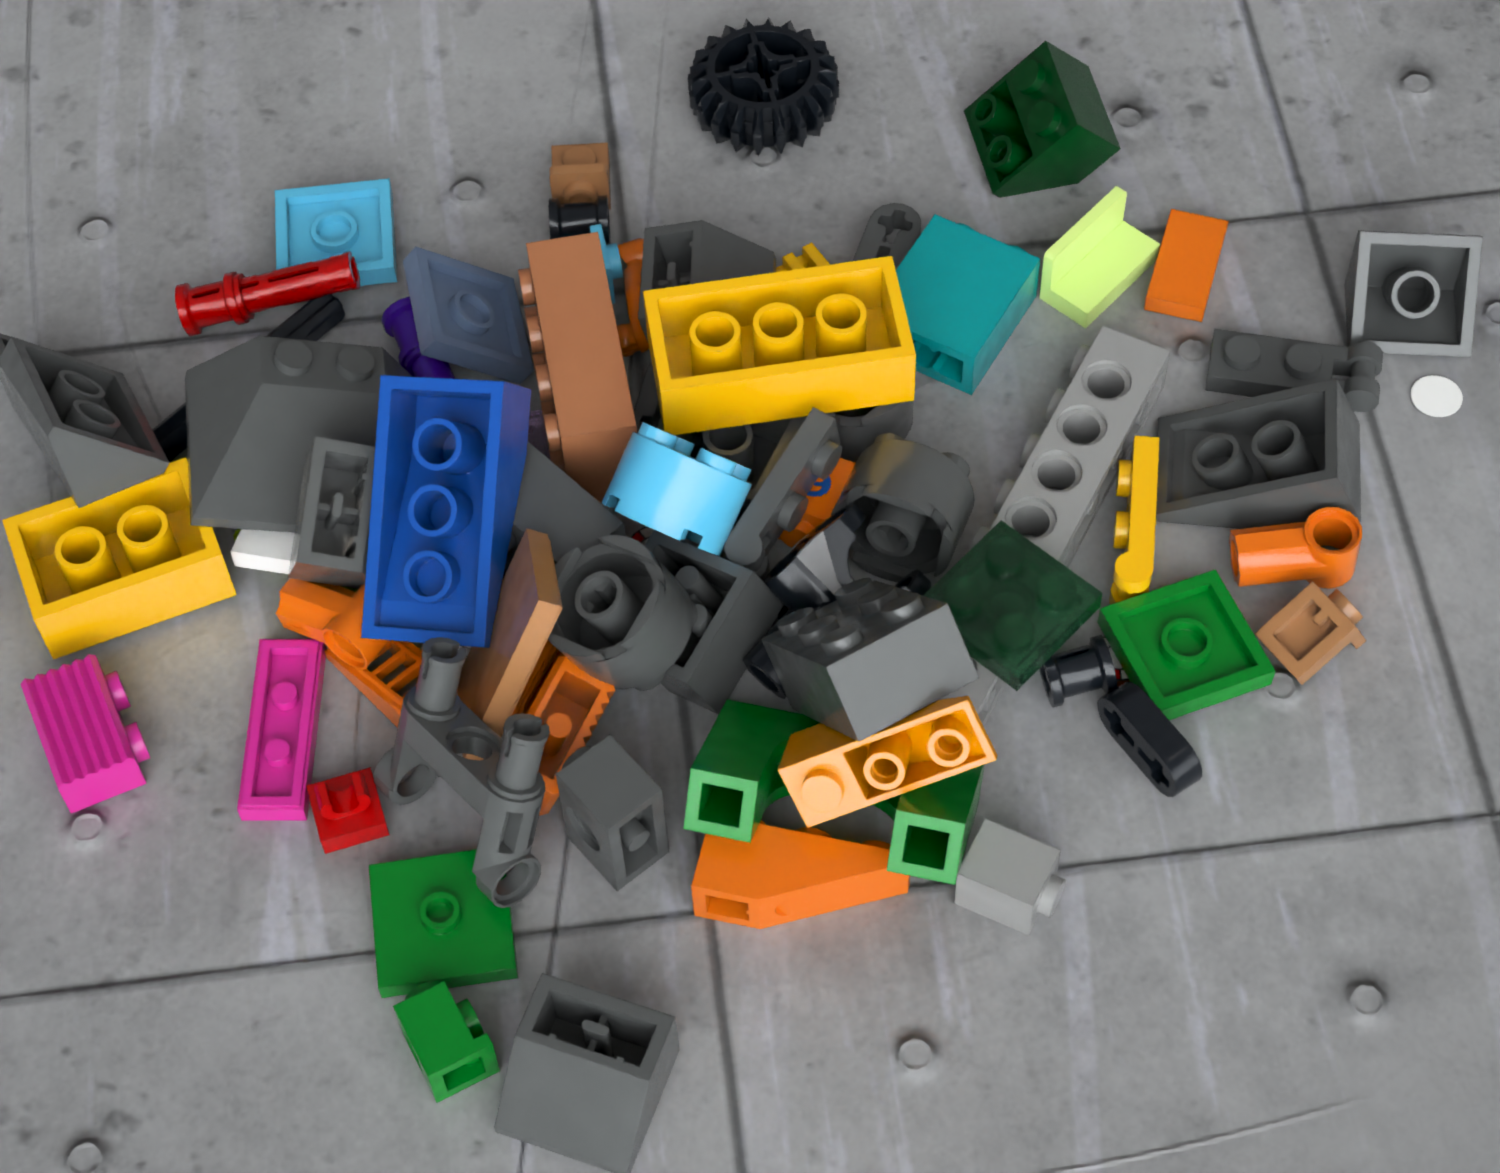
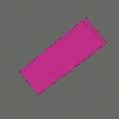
M315 639L259 640L237 806L241 821H307L310 799L306 786L312 783L326 662L324 652L326 646L323 642Z

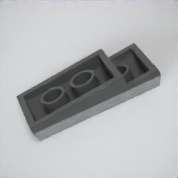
M0 333V380L12 407L78 508L165 472L169 461L123 373Z

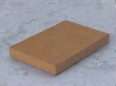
M526 528L502 580L489 648L471 647L462 667L457 695L461 701L500 738L504 732V723L508 717L512 716L563 609L551 541L548 534ZM462 753L464 758L470 760H484L472 754Z

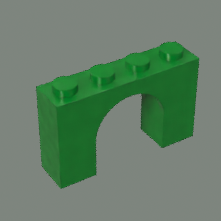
M727 699L690 768L683 829L751 843L767 807L774 801L790 795L778 772V767L790 735L820 723L803 714ZM985 764L873 804L894 821L886 871L952 885L956 884L978 808Z

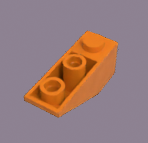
M761 820L751 843L705 834L691 884L694 916L763 929L908 893L910 876L886 871L891 845L889 843L877 840L856 843L832 838L831 835L817 828L801 827L796 830L766 825Z

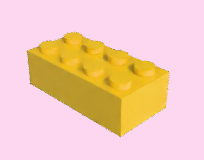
M892 256L643 291L647 338L663 430L673 435L808 416L813 407L826 414L914 401L916 352Z

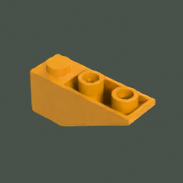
M969 696L937 700L860 742L821 723L793 733L789 737L778 772L806 827L809 828L997 760V753Z

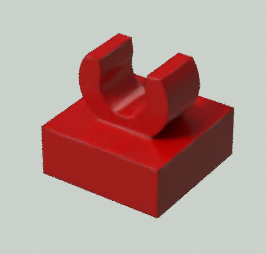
M371 767L306 786L325 854L390 835Z

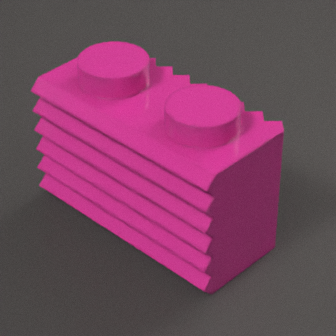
M88 654L83 660L75 659L71 665L62 664L59 669H50L46 674H37L34 679L25 678L20 685L57 788L71 814L147 784L139 763L151 757L137 722L126 726L123 723L119 711L129 708L131 705L117 671L105 675L96 655Z

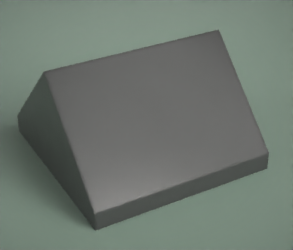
M1358 230L1344 283L1347 346L1349 347L1359 342H1369L1379 346L1383 353L1471 357L1483 236Z

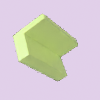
M1115 186L1045 252L1043 258L1039 298L1085 329L1156 262L1160 250V243L1123 221L1127 192L1118 186Z

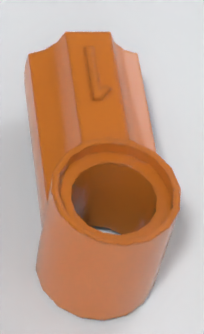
M1325 507L1309 515L1306 522L1230 530L1229 546L1234 582H1237L1238 587L1307 580L1309 583L1313 581L1319 588L1333 589L1343 586L1352 578L1355 572L1362 540V526L1358 518L1350 511L1340 507ZM1321 546H1333L1339 550H1328Z
M290 578L279 591L280 602L275 614L283 627L325 643L335 656L355 669H367L391 641L361 638L365 584L361 585L354 592L340 586Z

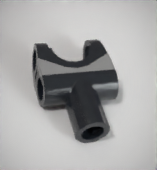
M854 503L845 506L831 515L799 540L764 579V583L789 609L783 617L808 607H812L816 611L836 601L834 593L839 588L854 581L848 566L849 550L857 537L854 534L866 518V515ZM917 569L905 576L895 587L927 597L931 588V581ZM777 623L769 630V632L764 637L779 630L777 627ZM760 640L743 658V662L748 671L765 688L779 698L785 699L787 697L764 644Z

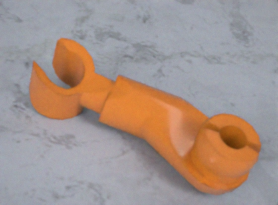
M642 238L617 245L621 258L627 264V268L623 273L627 311L630 323L617 325L623 357L631 356L638 351L644 353L649 350V344L638 320L644 239Z

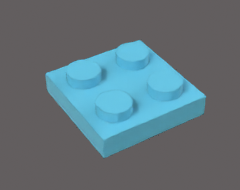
M390 178L275 190L276 270L351 252L358 267L361 286L397 282L393 193Z

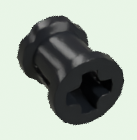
M607 195L598 196L596 202L561 204L558 198H549L550 239L590 233L589 226L601 224L606 245L611 244Z
M1102 635L1090 637L1089 645L1052 654L1049 650L1040 651L1037 654L1041 679L1052 708L1063 705L1064 699L1100 688L1105 693H1109L1117 688L1114 665Z

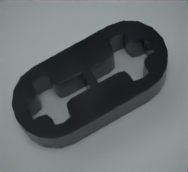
M1125 682L1099 698L1097 702L1098 712L1104 726L1113 739L1162 794L1167 797H1174L1201 779L1202 767L1194 749L1138 685L1132 682Z

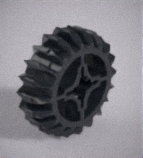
M769 17L764 25L753 26L746 19L742 29L736 30L725 25L721 37L708 36L704 49L696 50L693 66L690 67V74H688L690 107L693 109V115L697 116L702 131H712L716 144L731 139V144L736 152L748 145L753 146L759 156L764 147L774 146L782 154L786 143L791 142L803 147L807 135L820 136L824 123L832 120L836 100L839 98L838 67L834 56L829 55L826 42L815 41L811 29H804L796 33L791 20L779 27L774 26Z

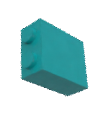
M934 214L896 269L916 352V371L972 395L1036 298L1041 258L1027 253L1018 246L1007 245L976 232L968 225L955 223Z

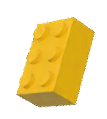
M186 457L170 462L165 472L161 475L81 508H78L72 497H68L2 520L34 622L53 660L237 595L213 528L192 526L190 524L189 474Z

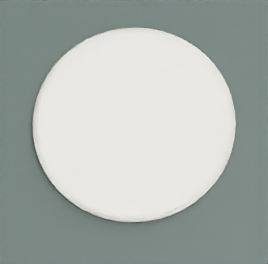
M1437 375L1425 376L1417 380L1411 388L1410 395L1413 404L1426 415L1433 417L1450 416L1457 412L1462 405L1463 395L1460 388L1448 378Z

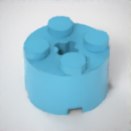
M642 422L639 432H632L601 504L615 508L614 511L679 541L686 538L699 544V549L721 556L724 545L752 486L751 483L746 482L751 469L703 448H700L696 458L691 457L690 455L695 444Z

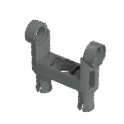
M431 638L425 641L422 646V660L417 685L411 688L403 698L394 747L385 753L378 762L374 772V783L393 803L404 805L424 795L434 783L436 776L442 777L484 818L472 872L476 875L478 889L495 906L500 908L511 907L531 893L541 875V864L530 852L545 793V782L539 772L545 743L549 738V726L547 724L541 725L542 719L534 715L514 714L508 717L504 723V736L502 740L457 695L462 666L466 660V649L464 647L459 648L460 643L449 638ZM457 754H472L484 760H470ZM416 767L407 779L399 783L407 772ZM514 866L512 871L504 879L501 880L504 874Z

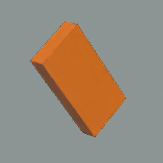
M1171 209L1147 291L1144 310L1198 322L1203 321L1229 221Z

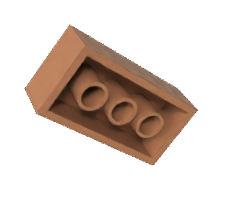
M598 232L526 243L530 268L519 269L518 274L524 306L535 304V306L524 307L532 353H536L532 354L550 460L596 500L602 503L632 432L637 433V426Z

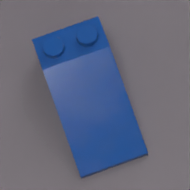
M380 375L361 638L425 643V641L431 638L443 637L459 642V646L489 648L527 455L531 389L505 381Z

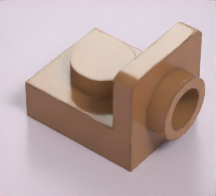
M608 143L552 145V166L549 168L552 198H558L560 203L564 204L596 202L598 196L607 195L609 210H611Z
M1313 581L1254 633L1301 685L1308 681L1349 643L1358 649L1366 642L1364 636L1355 626L1363 618L1361 613L1338 589L1327 597Z

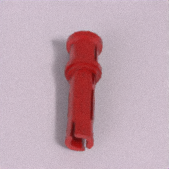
M345 252L326 259L281 268L260 275L245 277L242 273L230 272L224 274L222 281L193 288L188 283L180 284L175 288V302L185 332L189 336L201 334L203 327L233 320L237 325L249 323L250 319H254L255 313L265 311L266 309L303 302L337 292L360 289V275L354 256L352 257L351 252Z

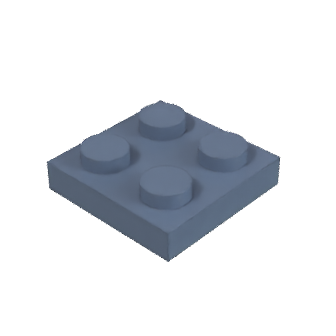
M415 246L403 260L421 355L521 384L534 371L514 278Z

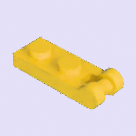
M1134 435L1131 459H1119L1116 496L1127 497L1126 511H1116L1113 548L1124 549V553L1116 559L1114 565V582L1112 583L1109 595L1110 605L1149 592L1154 569L1160 437Z

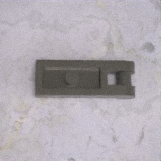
M1214 329L1205 390L1255 397L1331 380L1332 375L1350 377L1346 381L1338 380L1353 411L1367 412L1375 409L1379 404L1380 384L1375 380V376L1382 371L1383 351L1376 344L1369 342H1359L1349 347Z
M814 407L812 408L731 531L724 545L727 560L754 571L763 582L770 572V563L767 555L784 529L791 532L799 524L808 506V498L806 497L818 477L822 480L829 477L840 459L842 446L840 445L841 442L835 418Z

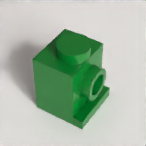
M434 980L423 983L410 991L404 1001L393 1006L402 1034L436 1103L500 1072L493 1043L488 1034H484L471 1003L467 998L455 1003L445 981Z

